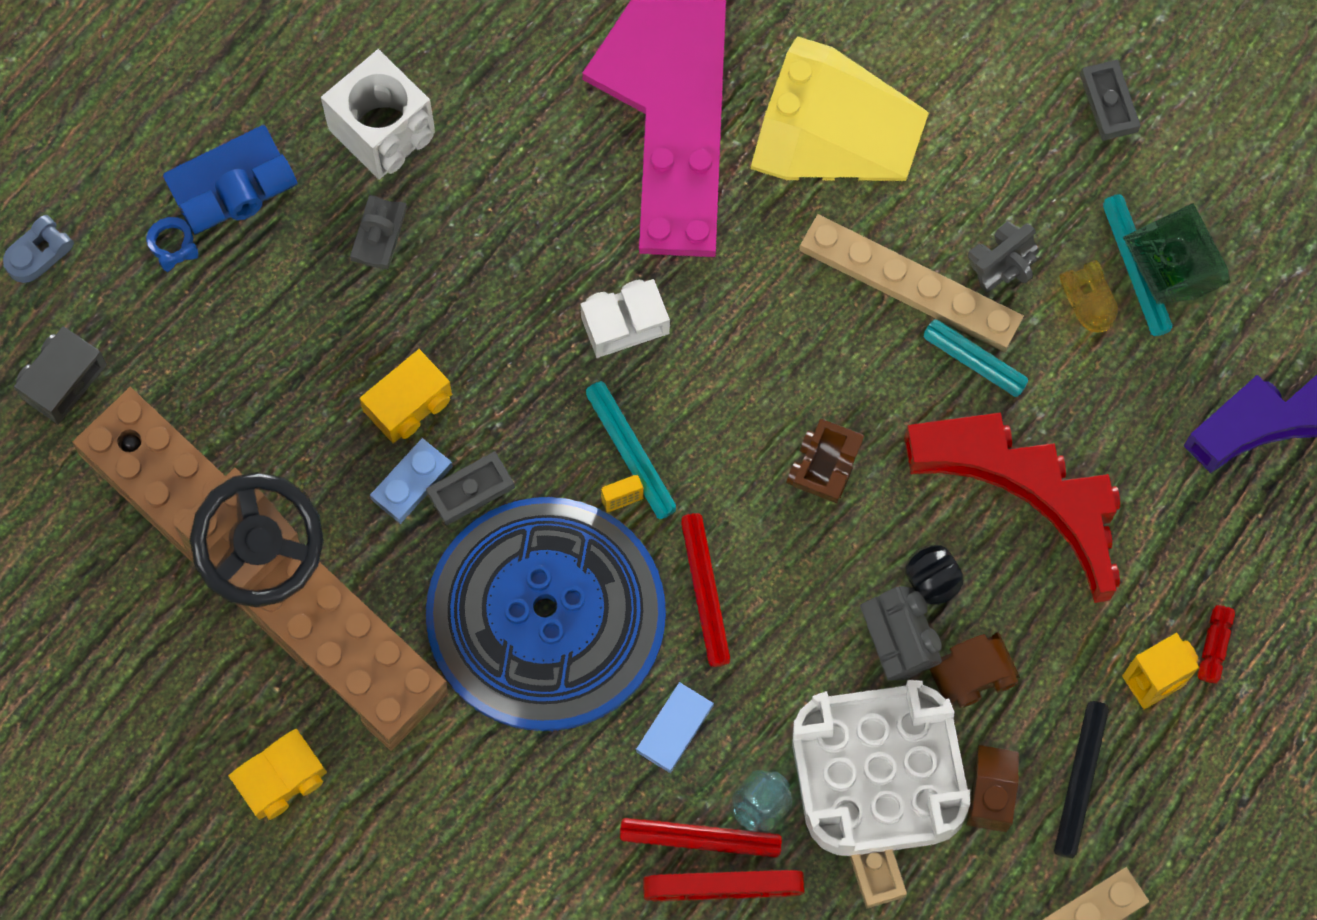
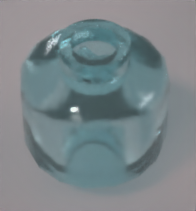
M755 770L732 795L733 814L736 820L751 831H769L775 827L792 807L793 798L786 778L775 771Z

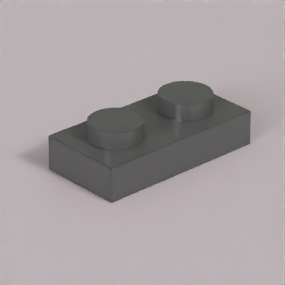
M1118 59L1082 68L1080 77L1102 141L1139 132L1141 125Z
M494 451L426 488V492L444 524L447 526L513 490L515 485Z

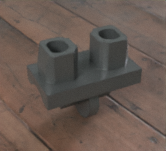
M369 195L351 252V261L364 264L365 266L389 270L406 214V203L387 201L377 196Z
M1007 221L995 233V240L998 244L995 249L991 251L984 244H978L968 252L970 266L978 274L980 287L987 293L1003 280L1009 283L1016 277L1022 283H1027L1033 278L1030 266L1037 261L1035 255L1039 253V249L1034 241L1036 231L1031 225L1026 223L1023 227L1019 228Z

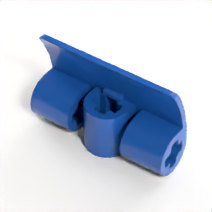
M261 125L163 174L168 188L194 235L231 217L234 220L247 219L260 210L262 202L298 185L288 161L283 154L280 155L265 125Z

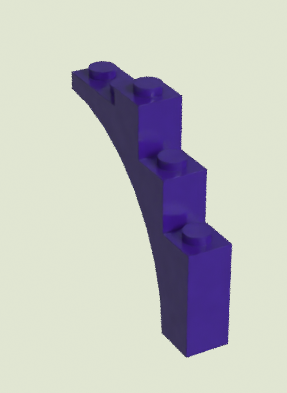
M1256 375L1196 428L1188 437L1184 447L1212 474L1234 457L1260 445L1289 438L1317 437V375L1286 402L1281 399L1279 390L1272 383L1264 382Z

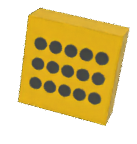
M638 475L630 476L604 486L601 489V501L606 513L643 500V485Z

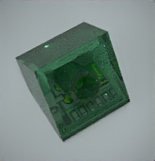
M1194 203L1123 237L1156 304L1196 300L1231 283L1228 267Z

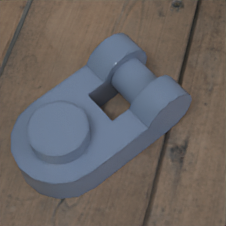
M43 215L33 223L28 232L6 250L3 257L4 267L9 276L16 282H32L66 255L73 247L74 241L66 233H60L56 229V223L48 215ZM46 240L49 246L41 252L37 246Z

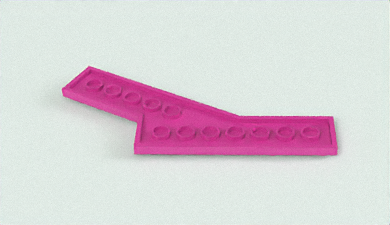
M631 0L582 73V80L646 114L639 254L715 257L726 0Z

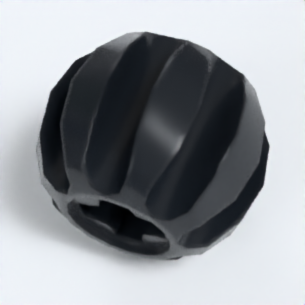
M927 545L919 548L909 557L905 565V574L911 586L924 597L927 604L939 605L950 601L959 593L963 585V573L950 551L942 545Z

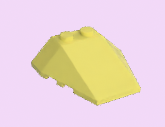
M797 36L786 54L765 113L751 169L784 180H799V177H822V180L835 181V177L858 178V181H906L929 112L835 48Z

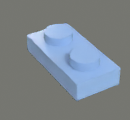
M422 438L370 494V498L401 524L427 496L426 488L439 482L453 467L452 462Z

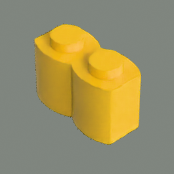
M296 728L272 743L263 752L243 763L228 776L259 820L266 816L271 820L288 809L289 804L287 801L300 792L303 796H306L323 784L321 778L327 772Z

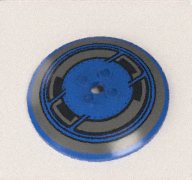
M555 497L523 499L502 505L477 518L464 528L451 542L438 562L430 582L426 603V626L432 653L441 673L454 691L481 714L511 727L533 731H559L582 726L602 718L629 699L646 679L657 659L663 640L666 619L665 596L658 570L652 557L636 535L622 522L594 506L580 501ZM544 598L553 600L557 605L556 612L550 617L538 616L534 611V606L539 600Z

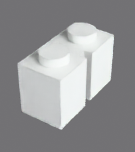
M654 279L646 282L635 280L624 285L619 294L599 292L588 297L586 302L580 303L581 318L596 358L669 334L670 319Z

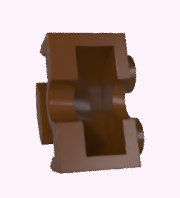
M820 418L815 432L807 431L800 448V452L806 454L801 464L794 461L786 483L831 502L838 503L852 472V466L865 435Z
M999 632L994 633L989 638L982 634L951 647L952 653L941 657L942 662L929 669L941 695L945 699L949 698L952 706L959 704L960 708L968 707L982 699L980 692L994 687L997 693L1011 689L1019 683L1017 679L1020 678Z

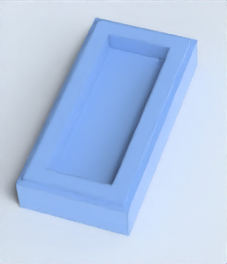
M679 682L638 745L636 752L671 773L713 708L714 703Z

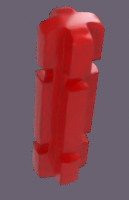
M1216 605L1212 610L1210 623L1213 625H1210V628H1208L1202 653L1204 661L1200 663L1197 675L1201 681L1215 684L1221 679L1223 670L1221 663L1225 661L1231 635L1229 628L1233 625L1235 610L1230 607Z

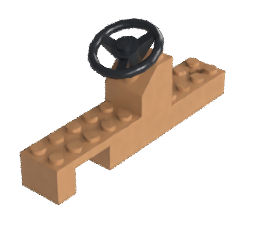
M131 387L72 441L79 456L194 564L208 588L230 603H235L304 669L309 666L360 715L362 724L390 751L448 694L447 681L319 562L324 542L320 516L307 494L284 477L261 472L243 475L236 468L232 469L225 476ZM259 489L278 493L294 504L304 520L307 544L299 542L297 532Z

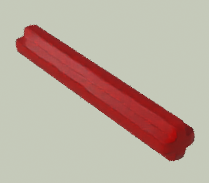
M700 513L687 514L682 517L681 525L708 662L711 667L724 666L729 664L730 654L703 518Z
M633 818L622 819L620 825V840L624 842L775 858L779 857L782 847V837L775 833Z

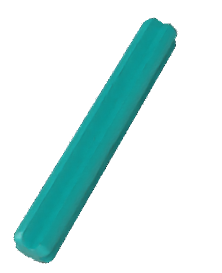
M1120 194L1110 196L1105 199L1103 208L1148 327L1153 336L1164 335L1171 331L1172 322L1163 300L1158 301L1155 296L1161 293H1154L1151 288L1156 287L1157 284L1148 285L1149 283L1146 282L1147 279L1155 278L1147 277L1145 280L1142 274L1146 271H1152L1151 269L1142 270L1139 265L1149 264L1148 260L1138 262L1136 256L1145 257L1144 253L1136 254L1133 250L1143 246L1139 241L1140 238L1124 197Z
M599 381L590 385L586 389V396L632 475L639 476L643 485V494L655 515L659 519L672 515L676 511L675 502L603 381Z

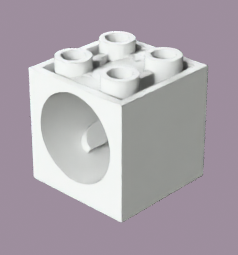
M379 49L321 96L328 130L379 180L387 173L392 174L403 165L405 157L415 149L420 150L431 141L435 133L430 99ZM390 107L403 113L398 121L382 128L368 127L359 122L366 113L376 108Z

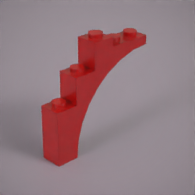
M1001 412L907 425L904 440L910 474L944 473L971 477L1001 487L1026 501L1047 518L1071 546L1086 574L1094 603L1111 600L1116 592V587H1120V574L1117 564H1111L1108 550L1112 549L1111 530L1109 526H1103V524L1111 523L1117 512L1116 510L1120 509V495L1117 486H1111L1109 474L1062 480L1066 478V466L1064 457L1062 455L1057 456L1055 443L1008 449L1012 448V434L1010 426L1003 425Z

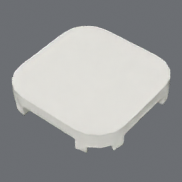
M907 680L906 686L828 696L826 691L812 696V700L800 709L796 720H794L792 746L805 821L811 837L822 849L836 855L851 856L884 852V850L891 849L899 850L934 845L949 840L961 829L970 807V789H967L953 719L955 712L949 698L945 699L938 691L923 685V681Z

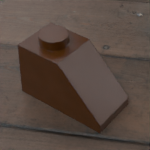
M978 745L967 826L1001 832L1008 831L1013 823L1018 789L1019 752Z

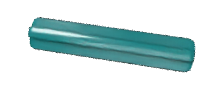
M934 319L926 328L924 338L1012 396L1018 397L1028 384L1026 376L939 320Z

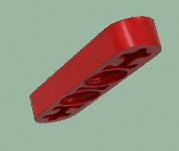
M798 870L660 874L643 878L644 900L771 898L793 897L805 894L804 872Z

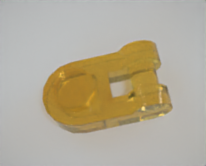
M1093 260L1084 264V268L1074 272L1070 269L1061 273L1059 278L1062 288L1082 326L1089 331L1097 333L1111 328L1118 315V306L1104 278L1099 262ZM1089 283L1093 292L1083 295L1080 286Z

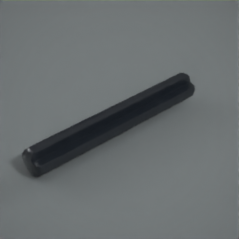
M1090 701L1086 706L1054 847V853L1064 858H1074L1077 855L1108 717L1109 706L1098 701Z

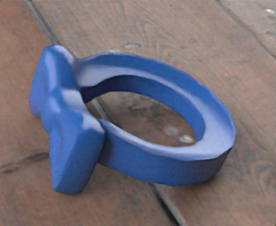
M167 217L154 223L148 230L146 237L148 248L155 257L159 258V264L166 272L185 259L193 260L198 258V248L193 243L192 230L186 221L178 217ZM177 228L183 231L184 240L180 250L170 253L157 247V236L165 229Z

